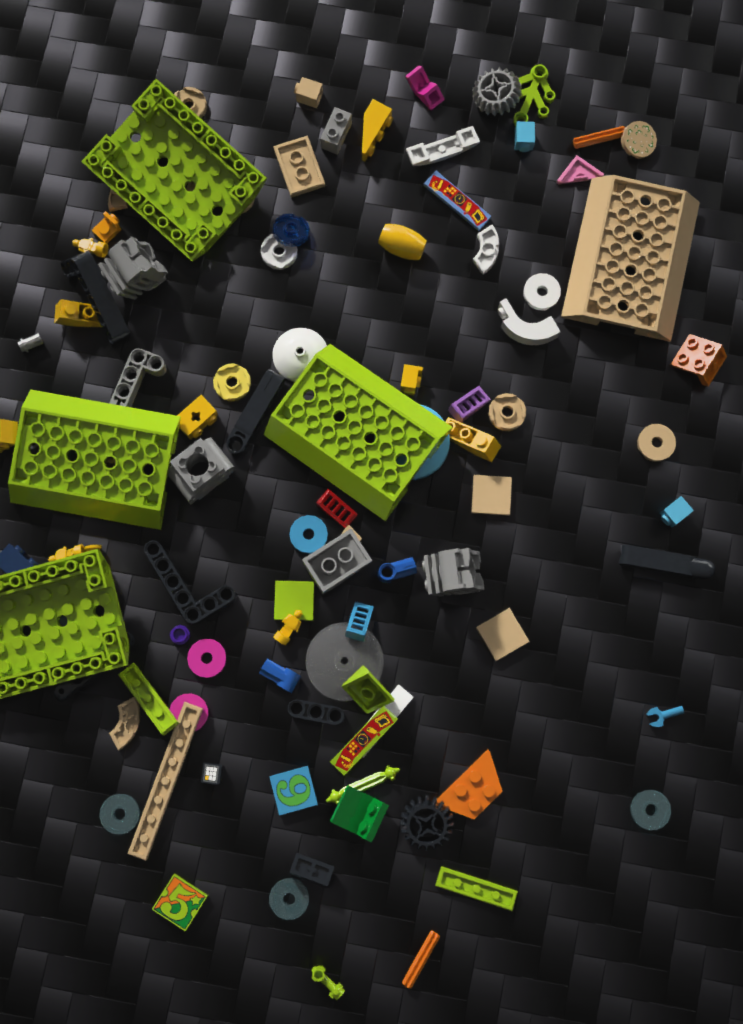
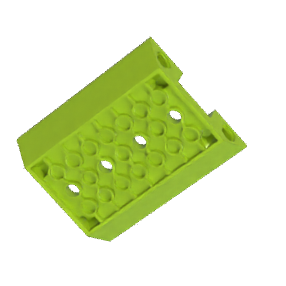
M155 79L131 106L134 110L132 114L111 137L106 134L81 162L193 262L208 252L253 202L267 178L159 80ZM135 133L141 135V139L138 142L131 140L132 135ZM161 158L168 159V164L164 167L158 164ZM189 182L195 183L193 191L186 190V185ZM215 207H221L223 209V212L220 216H215L213 214V209Z
M329 344L315 354L271 414L264 436L386 521L408 491L406 487L427 458H432L453 427ZM308 391L314 392L312 400H305L304 398ZM339 412L345 414V418L341 422L335 421V415ZM368 434H374L376 436V439L373 443H367L365 441V438ZM400 455L407 457V462L403 465H399L396 462L397 457Z
M30 390L21 407L8 481L10 502L161 530L168 492H165L171 455L175 454L181 416ZM34 443L38 444L40 448L37 454H32L30 451V447ZM71 450L77 452L78 456L75 461H70L68 458V453ZM109 457L115 459L116 463L113 468H108L106 465V460ZM146 464H151L154 468L153 473L150 475L144 473V466Z
M99 549L0 575V699L128 665L130 644L111 569ZM99 605L105 610L101 617L96 614V608ZM62 615L67 617L68 622L66 626H62L59 623ZM25 625H28L31 628V633L29 636H26L23 633V628Z

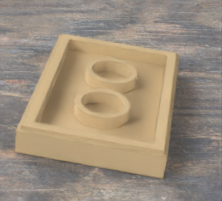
M308 135L273 146L291 198L325 187V182Z

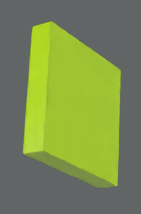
M275 581L274 620H283L289 614L294 615L296 610H301L303 615L301 618H298L300 621H313L314 582Z

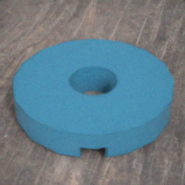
M306 515L294 521L289 535L295 549L302 553L311 554L326 544L328 532L326 525L321 519L316 516ZM306 530H312L314 537L310 540L305 539L303 533Z

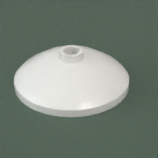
M295 328L285 332L278 338L273 348V362L276 370L287 380L296 382L315 354L327 346L324 339L315 331L306 328ZM302 349L303 353L298 354L297 350Z

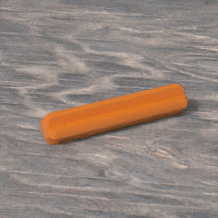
M621 126L574 138V148L578 149L621 138L625 127Z
M430 931L402 981L405 987L409 989L413 987L440 938L438 933Z

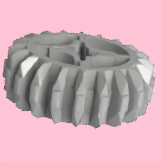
M500 67L497 71H494L493 68L489 73L485 71L484 76L479 75V80L475 81V87L472 90L473 100L477 108L479 107L481 112L485 111L487 115L492 112L494 117L497 113L503 115L504 111L509 113L510 107L515 109V103H519V97L522 95L519 78L515 76L513 71L509 72L507 68L502 71Z

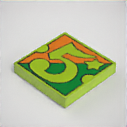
M174 874L152 910L186 931L208 895L177 874Z

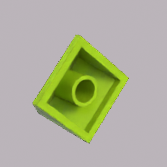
M364 665L341 686L366 714L395 700Z

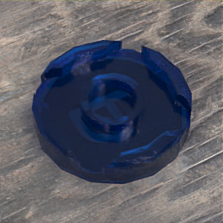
M289 213L277 217L273 224L272 232L274 238L284 246L295 247L306 242L310 228L308 222L303 217H297L295 214Z

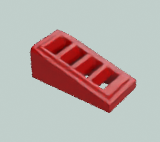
M329 489L316 502L320 509L344 528L350 525L358 515ZM331 497L332 500L325 506L324 503ZM337 502L338 505L331 511L330 508ZM341 507L344 508L339 516L335 515ZM347 512H349L350 515L343 522L341 519Z

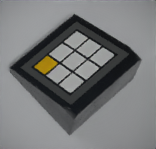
M203 763L201 783L221 785L223 765Z

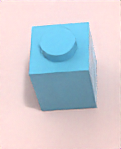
M517 121L515 126V150L521 152L533 150L535 144V122Z
M680 496L661 511L660 514L662 521L667 526L674 527L694 510Z

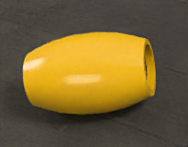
M385 224L378 244L391 254L408 260H420L427 240L419 233L397 224Z

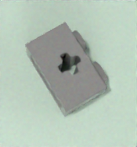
M336 107L334 108L320 138L321 149L338 155L352 125L351 113Z

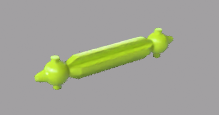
M386 766L385 772H377L349 786L363 792L383 783L387 778L391 779V781L395 780L394 777L400 769ZM346 786L339 792L332 790L330 797L326 799L327 803L333 802L338 805Z

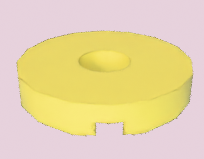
M226 364L219 368L215 374L213 384L215 391L222 399L238 401L248 394L251 387V379L245 368L237 364ZM230 378L237 380V384L234 387L227 385V381Z

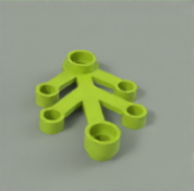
M542 64L534 66L530 74L519 78L521 85L531 81L532 83L530 87L521 90L522 95L519 98H526L521 111L514 115L513 124L515 126L517 120L528 122L527 113L533 99L538 108V116L544 119L549 114V108L545 106L537 88L540 83L545 92L544 100L547 103L554 101L555 92L551 90L546 80L548 70ZM544 110L546 114H542L540 111Z

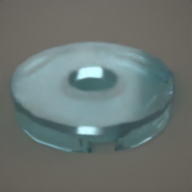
M645 790L638 793L633 798L630 806L634 822L647 830H658L664 827L671 815V805L668 799L661 792L655 790ZM649 804H653L656 809L652 816L646 813V807Z
M127 794L110 796L100 808L99 817L101 824L112 834H124L136 827L140 819V809L135 799ZM118 808H122L125 811V817L122 820L115 817V811Z
M284 878L278 881L273 886L269 895L271 909L278 917L285 920H292L301 916L306 911L309 903V892L306 886L300 880L294 878ZM285 894H293L295 902L289 905L284 902Z

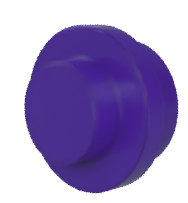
M177 625L171 630L170 638L175 644L182 645L189 640L190 632L185 626Z

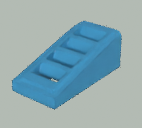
M355 601L345 637L364 642L374 606ZM357 608L367 610L368 613L358 611ZM358 614V615L365 616L366 619L361 618V617H357V616H355V615ZM354 620L363 622V623H365V624L363 625V624H360V623H356V622H354ZM352 626L362 628L363 630L352 628Z

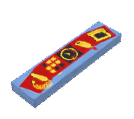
M435 171L424 183V186L478 231L491 219L490 214L439 172Z

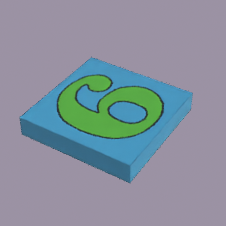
M308 766L269 776L279 815L318 805Z

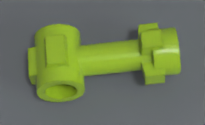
M314 966L311 970L313 973L312 979L314 981H321L331 991L329 996L332 999L338 1000L345 992L343 986L340 983L336 985L325 974L326 969L323 966Z

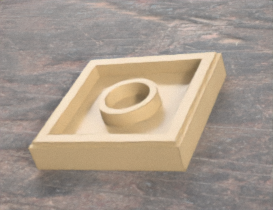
M474 475L471 513L509 516L512 477Z
M510 608L476 627L495 661L529 642Z

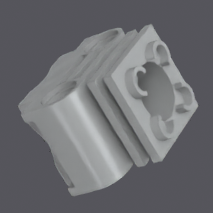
M134 237L129 238L127 241H119L108 252L111 259L105 258V263L100 262L98 264L102 270V276L110 282V288L113 293L134 300L138 298L136 294H143L142 290L150 291L159 286L167 279L165 275L168 274L161 263L157 260L153 261L156 257L150 244L139 242Z
M211 437L204 441L200 438L170 461L172 465L169 467L168 477L191 505L228 479L229 475L236 468ZM199 462L209 464L207 471L203 475H191V470L195 464Z
M456 548L440 551L438 554H431V556L424 555L422 567L423 571L426 572L425 589L428 594L442 597L444 595H460L485 590L481 574L476 573V570L480 569V552L470 548Z

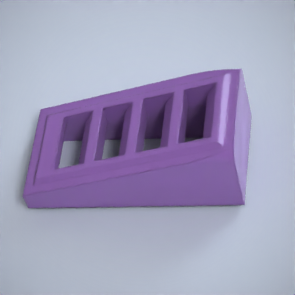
M478 386L452 403L448 411L456 421L462 423L490 402L491 399ZM475 394L481 399V402L474 396Z

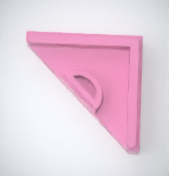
M576 155L556 183L559 185L588 181L592 178L602 177L604 173Z

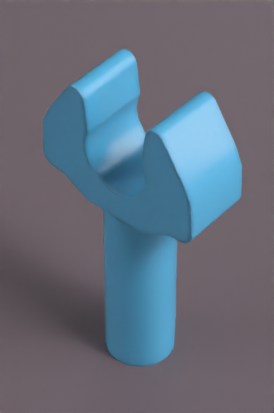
M682 706L666 711H660L658 707H654L646 713V716L656 714L658 720L649 725L662 727L665 719L683 714L684 709Z

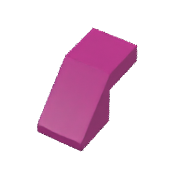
M417 66L405 76L412 91L429 110L434 109L445 100L438 85L429 81L422 66Z

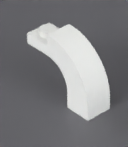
M507 298L499 303L498 314L502 319H505L502 322L501 328L513 340L526 345H541L558 338L561 331L552 316L538 323H527L515 314Z

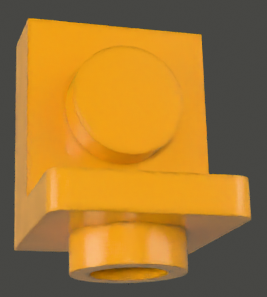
M105 211L103 213L104 218L92 229V232L102 242L108 243L121 231V228L119 226V219L114 214L109 215Z

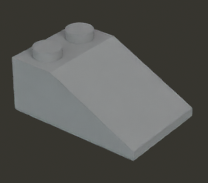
M349 529L302 559V564L322 595L334 589L372 562V559L352 529Z

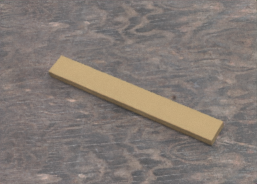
M184 702L178 717L179 724L172 733L129 848V855L147 861L204 708Z

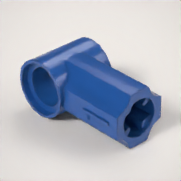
M413 557L382 564L378 571L379 580L383 583H390L392 580L417 574ZM389 569L392 572V576L384 577L382 570Z
M269 659L264 662L259 672L262 676L277 683L276 685L290 693L293 692L301 678L294 671L288 668L285 669Z

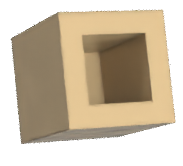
M302 77L300 83H297L294 89L297 102L317 108L323 94V84Z

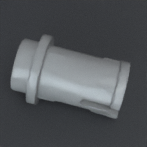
M39 333L26 339L21 338V341L18 342L22 352H28L29 349L43 344Z

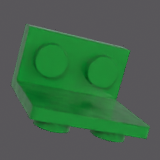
M347 785L330 822L372 842L389 805Z

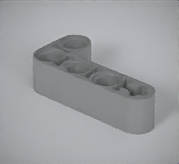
M134 349L130 353L109 404L131 407L145 373L158 377L166 373L167 366L163 358L143 349ZM139 356H143L142 362H135ZM155 363H161L159 369H153ZM132 373H136V374H137V376H136L135 379H132V380H129V379H128V377H129L130 374H132ZM124 390H129L128 396H121Z

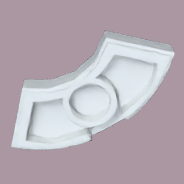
M493 224L477 234L480 250L473 258V262L483 275L494 265L499 251V238Z

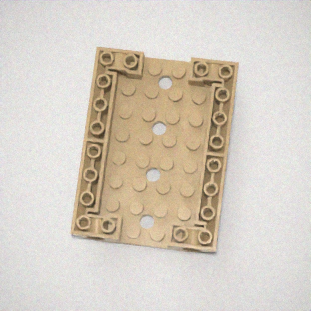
M616 175L592 178L561 317L598 325L600 321L635 329L634 334L671 342L700 202L687 191ZM647 198L650 204L643 205L640 199ZM639 232L643 239H634L633 233ZM632 267L635 270V274L628 275L625 269ZM618 303H626L628 309L626 311L620 310Z

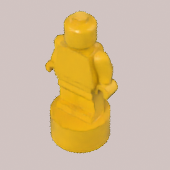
M93 238L75 239L72 242L73 246L79 247L78 250L82 253L89 251L103 258L108 253V244L100 241L95 243Z
M83 544L76 545L66 550L67 547H63V549L56 551L55 555L50 556L48 561L51 562L86 552V550H84Z
M296 610L294 615L289 614L282 620L285 625L280 631L275 633L274 639L285 646L287 645L293 630H296V632L299 630L301 621L298 618H301L303 615L301 610Z

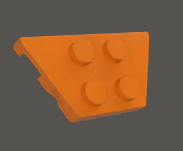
M487 749L437 798L436 803L439 804L440 801H444L442 808L449 806L450 811L475 819L503 791L490 751Z

